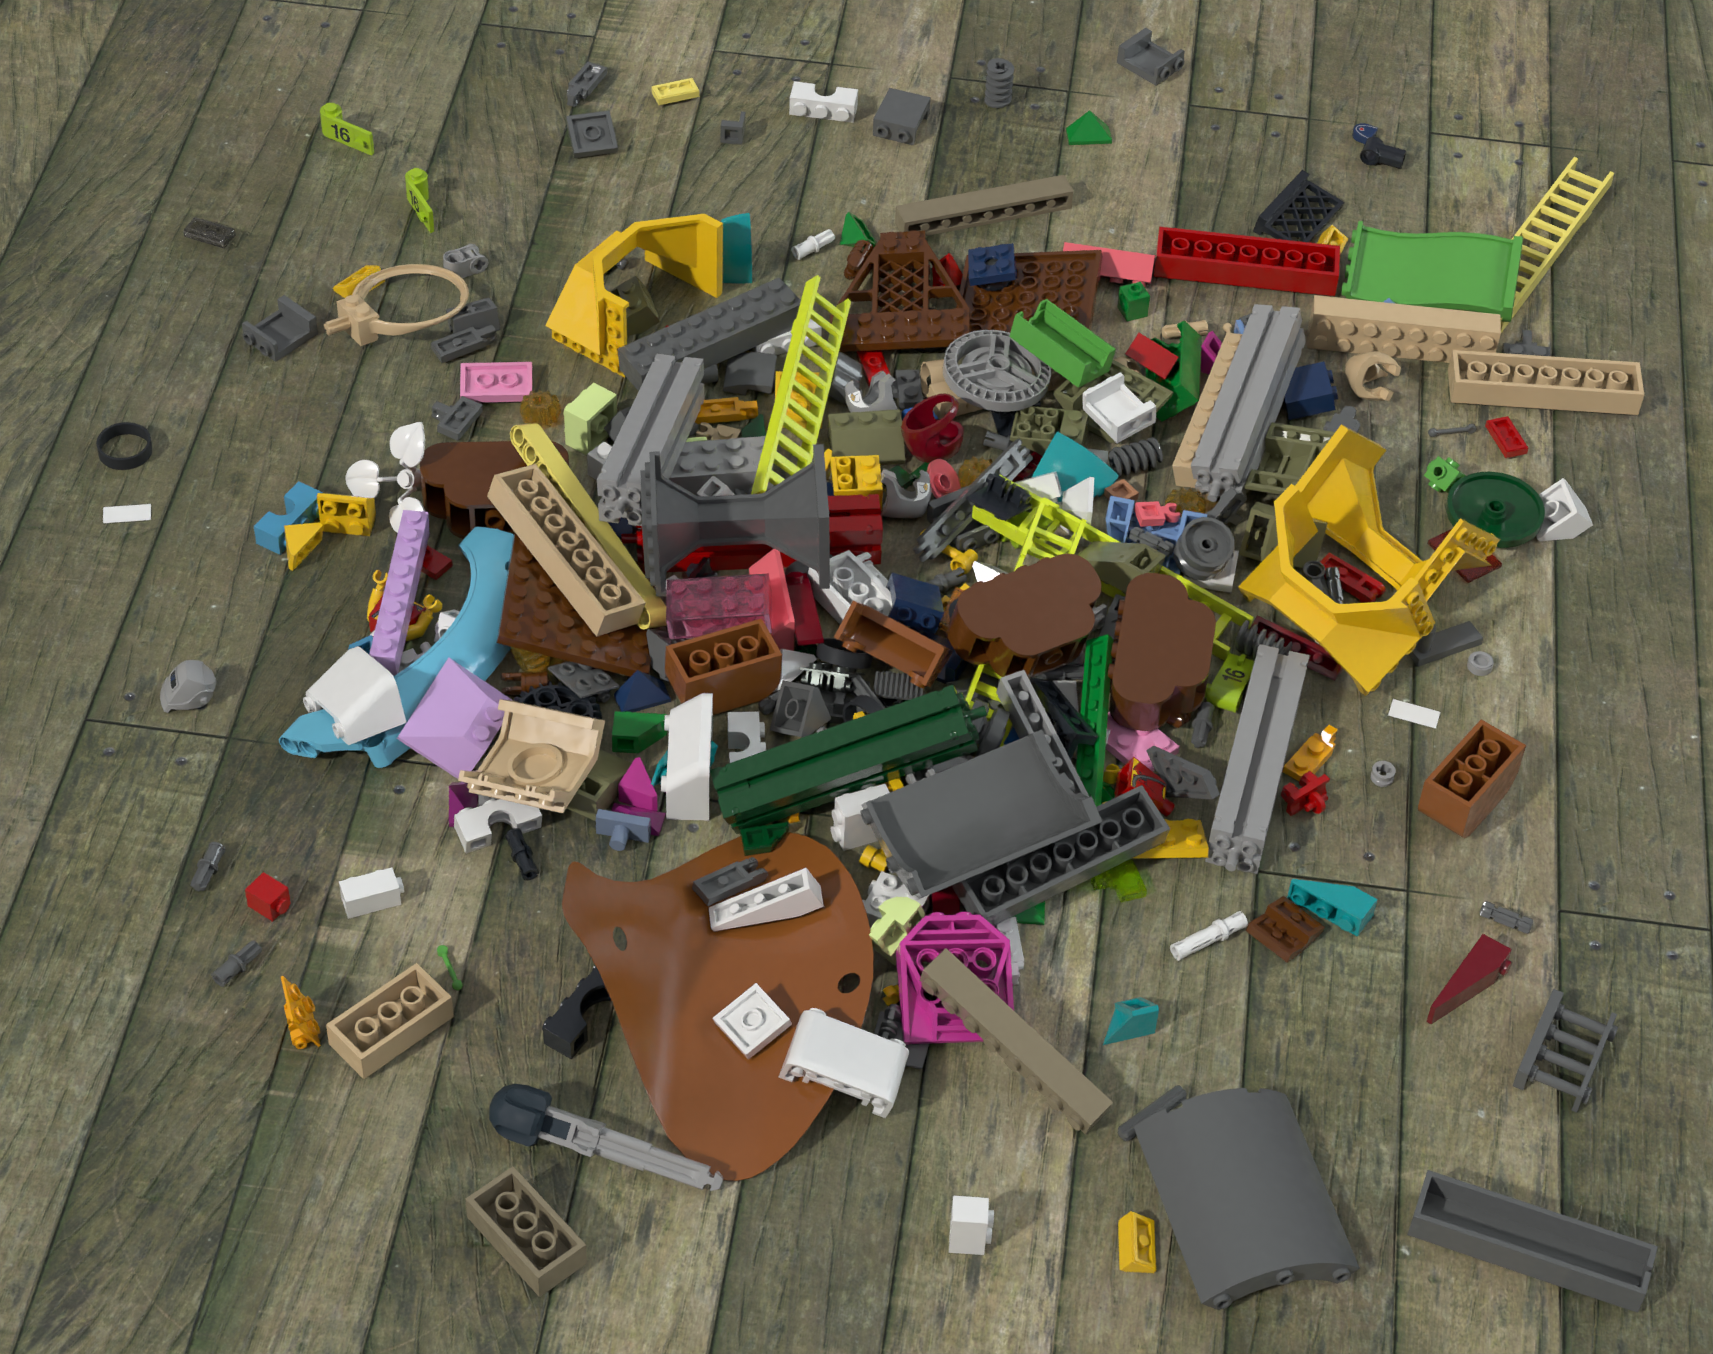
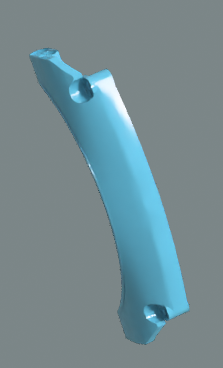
M475 527L458 545L459 550L470 562L471 583L466 601L444 635L414 663L393 676L398 687L406 723L448 658H451L483 681H486L511 649V646L496 642L513 534L499 529ZM324 709L298 717L279 738V743L285 751L293 755L316 758L321 751H366L376 768L390 765L396 758L410 749V747L396 739L406 723L347 745L341 738L338 739L335 736L332 724L335 723L334 718Z

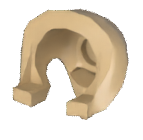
M1377 351L1357 354L1349 358L1345 364V373L1354 393L1358 397L1367 400L1390 401L1394 393L1391 390L1381 386L1369 389L1364 387L1363 384L1388 376V373L1383 371L1378 364H1382L1387 372L1394 376H1399L1401 367L1387 354Z

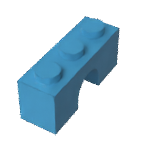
M298 481L284 495L287 515H276L268 511L254 525L256 544L281 555L286 550L284 526L312 523L319 517L317 494L323 492Z

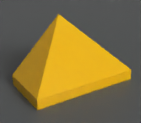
M320 522L284 526L288 568L293 571L322 541L323 524Z

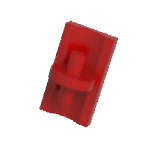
M1308 771L1300 778L1299 785L1302 788L1298 789L1291 782L1283 786L1281 797L1288 803L1286 812L1290 816L1303 809L1306 812L1312 810L1316 814L1324 812L1326 809L1325 802L1328 800L1326 784L1330 781V778L1326 774L1317 777L1311 771Z

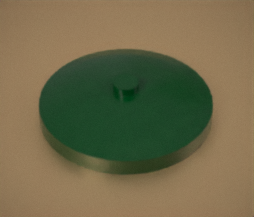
M1477 472L1462 477L1451 487L1446 501L1447 517L1453 527L1461 518L1499 538L1500 541L1497 543V548L1516 547L1529 542L1541 530L1545 517V507L1539 494L1521 479L1500 472Z

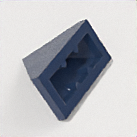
M639 670L614 693V699L620 712H637L671 702V697L663 681Z

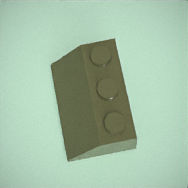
M900 409L828 414L827 435L830 450H832V457L879 455L880 465L904 464L905 450L901 431L902 419Z

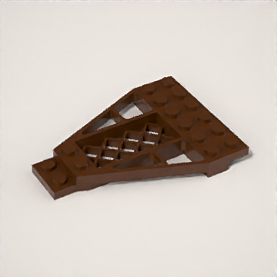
M913 230L880 233V240L838 303L840 304L847 299L851 302L872 301V311L870 313L848 314L839 352L949 347L958 337L971 332L970 309L926 241L925 231ZM930 262L945 286H930ZM874 266L873 288L870 290H858ZM913 268L917 269L914 273L910 271ZM891 269L894 270L893 273H891V274L888 273L889 270H891ZM901 276L906 277V278L903 279L902 281L898 279V278H900ZM913 282L917 284L914 287L909 286ZM889 284H893V285H894L892 288L886 287V286H888ZM902 290L905 292L903 295L898 294ZM953 297L959 308L929 310V299ZM890 298L894 300L891 303L886 302ZM911 298H916L914 302L910 301ZM901 305L905 306L902 310L898 309ZM832 314L830 315V323H831V324H832L833 317H834Z

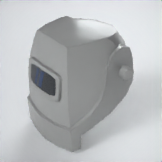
M186 660L175 667L170 675L166 677L161 687L160 701L164 712L169 713L171 709H195L208 704L217 684L212 670L202 661Z

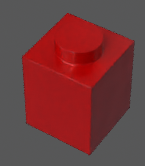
M264 872L245 889L248 907L272 922L280 914H284L291 904L288 887Z

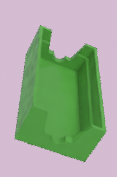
M1048 299L1040 302L1034 316L1029 321L1023 318L1022 311L1015 314L1009 336L1078 388L1109 372L1116 351L1114 347Z

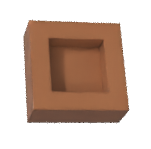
M1122 479L1105 488L1104 496L1109 500L1110 496L1136 501L1138 500L1139 492Z

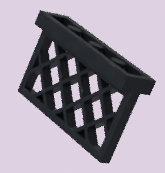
M1301 170L1259 215L1253 232L1259 236L1265 232L1275 239L1293 241L1291 237H1300L1302 242L1310 243L1343 207L1344 202L1307 180L1310 174ZM1305 190L1312 191L1316 196H1307ZM1294 202H1303L1305 207H1296ZM1309 202H1318L1319 207H1310ZM1324 202H1329L1335 207H1325ZM1284 214H1293L1294 219H1285ZM1298 214H1307L1309 219H1300ZM1313 214H1322L1323 219H1315ZM1287 225H1296L1298 231H1289ZM1302 225H1311L1313 231H1304ZM1272 226H1282L1283 231H1277Z

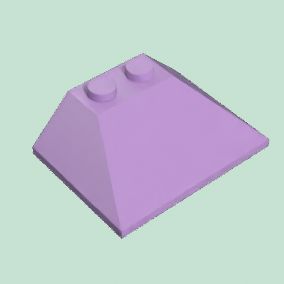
M448 658L396 739L458 779L460 770H473L500 729L505 711L498 710L499 700H513L451 658Z

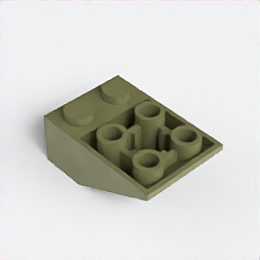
M637 276L609 291L629 302V307L626 308L627 336L640 334L660 323L651 295Z
M1035 406L1017 410L1010 440L1014 442L1020 438L1023 442L1021 446H1025L1042 456L1057 432L1085 447L1088 437L1089 415L1085 411Z
M1256 502L1250 511L1239 555L1263 561L1278 546L1275 507ZM1313 519L1318 532L1294 556V567L1303 568L1306 562L1318 560L1327 522Z
M1093 541L1078 554V556L1083 557L1093 566L1102 582L1116 587L1125 595L1129 583L1138 575L1144 573L1159 574L1166 555L1146 544Z
M599 749L598 760L567 806V809L596 821L598 809L607 810L619 794L618 784L632 763Z

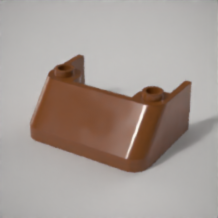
M854 600L834 638L844 641L842 646L854 653L858 649L865 651L912 677L910 682L922 689L925 686L931 687L953 650L887 615Z

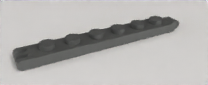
M1020 438L1016 439L916 539L919 544L913 551L915 554H918L924 550L918 557L921 562L928 558L932 560L937 557L973 520L972 511L974 503L967 500L966 497L988 485L986 478L990 473H997L1012 481L1033 459L1031 454L1023 458L1028 449L1025 446L1019 450L1017 449L1023 443Z

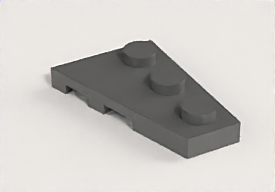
M1156 746L1146 750L1156 775L1166 783V797L1212 800L1220 795L1216 786V779L1209 770Z

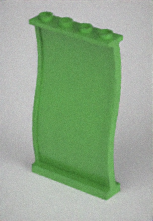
M1358 221L1357 230L1352 231L1351 243H1354V247L1349 248L1348 261H1351V265H1346L1345 278H1348L1347 283L1343 282L1342 296H1346L1347 299L1384 302L1390 298L1396 304L1500 314L1502 322H1511L1522 254V236H1514V239H1507L1494 235L1467 232L1399 233L1367 227L1363 225V221Z

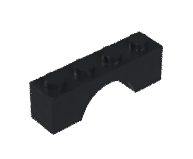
M595 965L586 979L582 978L579 981L572 995L563 999L558 1011L553 1016H549L542 1026L544 1044L569 1059H572L588 1041L587 1023L583 1019L586 1010L596 1003L612 1001Z

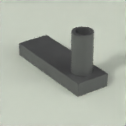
M1470 621L1436 633V626L1434 625L1432 631L1427 636H1423L1416 643L1415 649L1408 655L1419 667L1482 645L1483 637Z

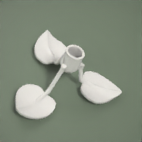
M422 422L399 427L391 435V453L395 458L400 459V465L406 468L398 476L378 477L379 466L370 460H361L354 463L346 473V484L354 496L376 498L380 491L379 482L397 481L402 488L408 489L398 499L399 505L393 506L389 512L391 526L397 533L403 510L425 512L423 504L418 499L408 497L412 492H416V488L421 487L420 469L415 466L422 461L425 450V433Z

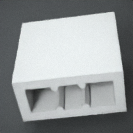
M886 784L868 787L854 793H846L835 798V809L832 810L834 826L831 827V833L834 841L839 842L843 851L878 841L871 825H865L860 810H863L861 804L890 793Z
M881 871L877 881L872 880L869 886L868 898L862 900L871 929L875 921L882 918L878 907L884 901L894 897H908L920 903L926 915L931 905V894L923 898H918L915 895L912 896L899 877Z

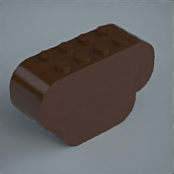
M511 441L443 442L434 444L424 450V455L420 462L423 506L430 515L447 519V526L450 532L462 539L475 527L499 529L514 535L515 531L487 495L494 475L526 467L527 464ZM551 441L569 466L567 450L559 443Z
M1061 554L1052 558H1042L1030 566H1020L1008 574L1000 573L986 582L978 581L964 590L959 596L948 624V639L955 652L963 660L976 665L989 663L993 670L1001 677L1024 670L1030 679L1031 677L1070 664L1080 656L1083 646L1094 626L1095 616L1092 609L1101 593L1100 578L1093 566L1083 557L1075 554Z
M1158 573L1138 575L1129 583L1125 600H1120L1111 652L1112 664H1109L1108 677L1111 679L1109 711L1112 718L1119 725L1128 729L1140 731L1156 730L1168 721L1171 713L1186 714L1196 710L1202 704L1205 697L1216 619L1208 606L1195 600H1188L1186 587L1173 576Z

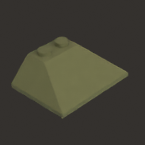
M1113 360L1109 372L1079 388L1069 380H1066L1054 391V396L1063 409L1084 411L1083 393L1090 387L1102 383L1107 378L1122 373L1125 386L1143 404L1151 400L1156 405L1157 412L1173 396V391ZM1089 416L1088 431L1110 443H1114L1115 441Z
M1271 422L1265 437V455L1259 469L1251 470L1245 484V489L1281 495L1291 484L1295 486L1335 432Z

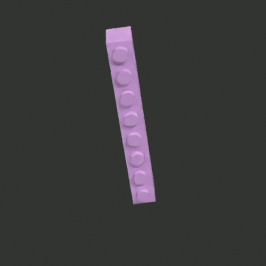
M403 510L369 654L393 676L399 672L430 534L428 512Z

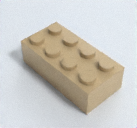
M416 963L327 1023L329 1045L365 1079L453 1018L452 997Z

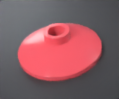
M935 459L930 462L927 473L930 475L931 489L936 499L961 489L959 478L948 462L942 459Z

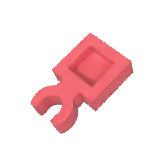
M1159 501L1136 502L1133 509L1140 527L1163 526L1165 520L1170 523H1176L1181 515L1179 512L1175 513L1176 503H1167L1165 506H1160Z

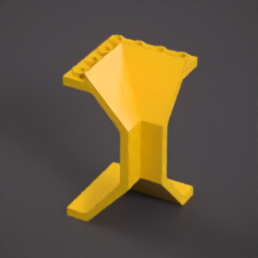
M706 214L634 222L623 232L615 231L575 264L545 325L552 329V338L625 378L626 376L619 368L618 348L627 345L626 308L629 307V302L605 289L603 275L632 250L639 247L645 250V261L718 298L722 294L723 289L722 222Z
M1341 424L1295 485L1299 489L1312 518L1328 523L1325 532L1328 536L1350 550L1394 586L1397 591L1412 577L1419 583L1426 602L1450 571L1491 566L1485 559L1495 552L1500 539L1494 534H1490L1461 518L1433 555L1424 561L1386 532L1382 525L1374 478V467L1386 452V449Z
M1291 484L1274 501L1278 546L1238 588L1243 597L1249 602L1256 598L1273 606L1318 642L1352 677L1358 690L1367 696L1370 691L1373 692L1380 686L1381 680L1387 673H1392L1397 668L1399 661L1405 654H1410L1415 649L1416 643L1432 631L1435 621L1419 583L1412 577L1387 601L1338 604L1294 570V556L1318 532V529L1299 489Z

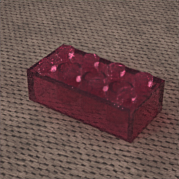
M769 573L667 580L666 623L670 639L696 638L761 618L769 632L772 633V591Z

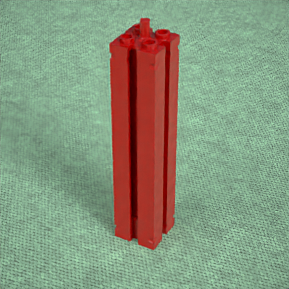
M869 494L868 496H828L830 555L834 557L850 550L856 557L868 552L871 557L864 560L863 563L871 560L873 564H881L883 526L880 515L879 494ZM636 525V528H641V530H636V533L622 534V544L637 543V546H642V548H637V561L644 563L642 526ZM766 544L703 546L693 551L667 572H687V568L691 563L699 564L703 557L710 558V566L713 571L749 569L774 548ZM780 552L783 568H787L791 563L797 561Z

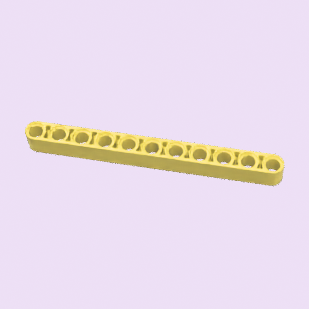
M537 423L513 426L510 431L511 442L527 466L533 464L538 466L646 602L637 625L643 630L666 626L670 618L668 608L662 599L656 596L655 589L650 585L648 579L645 578V575L608 522L599 521L597 506L542 427Z

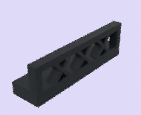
M1031 677L1030 682L1043 708H1045L1053 727L1054 722H1056L1057 735L1064 748L1065 736L1070 739L1065 748L1070 760L1079 743L1094 745L1098 736L1052 680Z

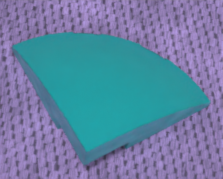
M750 213L724 218L721 220L723 223V283H752Z
M1059 432L1055 434L1032 476L1036 477L1056 471L1062 495L1067 489L1089 477H1094L1093 498L1097 495L1101 497L1104 494L1105 488L1114 484L1119 477L1099 457ZM1062 496L1057 497L1058 502H1062Z

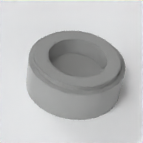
M1482 651L1473 652L1468 658L1467 668L1474 675L1485 676L1492 671L1494 660L1488 653Z

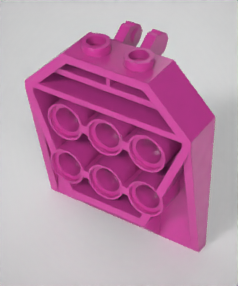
M941 912L931 913L928 916H924L899 943L896 951L903 1042L906 1045L983 1042V1039L977 1033H971L966 1029L963 1020L955 1013H949L935 994L936 1000L934 1001L927 1000L923 995L928 992L925 991L922 987V982L919 981L925 969L921 962L931 963L944 949H948L1014 1010L1010 940L981 915H972L970 912H960L956 915H944ZM982 960L988 967L982 968L977 965L976 961Z

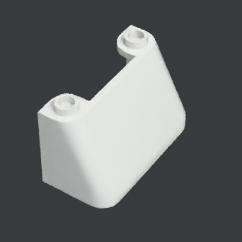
M359 646L349 649L306 691V697L303 698L308 712L319 711L323 708L334 718L335 723L332 724L334 734L347 745L406 723L398 687L393 675Z
M810 1008V1010L803 1011L800 1016L779 1078L792 1082L793 1078L797 1076L803 1077L802 1082L808 1083L809 1080L815 1081L861 1099V1104L867 1106L870 1102L874 1106L872 1113L886 1118L897 1097L909 1050L901 1040H888L828 1017L820 1009Z

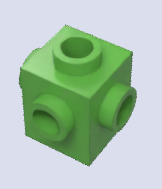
M1439 456L1429 463L1427 472L1424 474L1430 480L1429 486L1439 493L1443 490L1448 494L1451 487L1459 479L1467 475L1458 469L1460 465L1450 457L1445 460Z

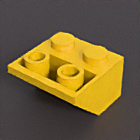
M879 455L830 457L834 495L868 496L869 494H879L882 510L883 486Z
M331 493L317 494L320 523L323 524L324 532L362 536L371 535L376 518L374 498Z

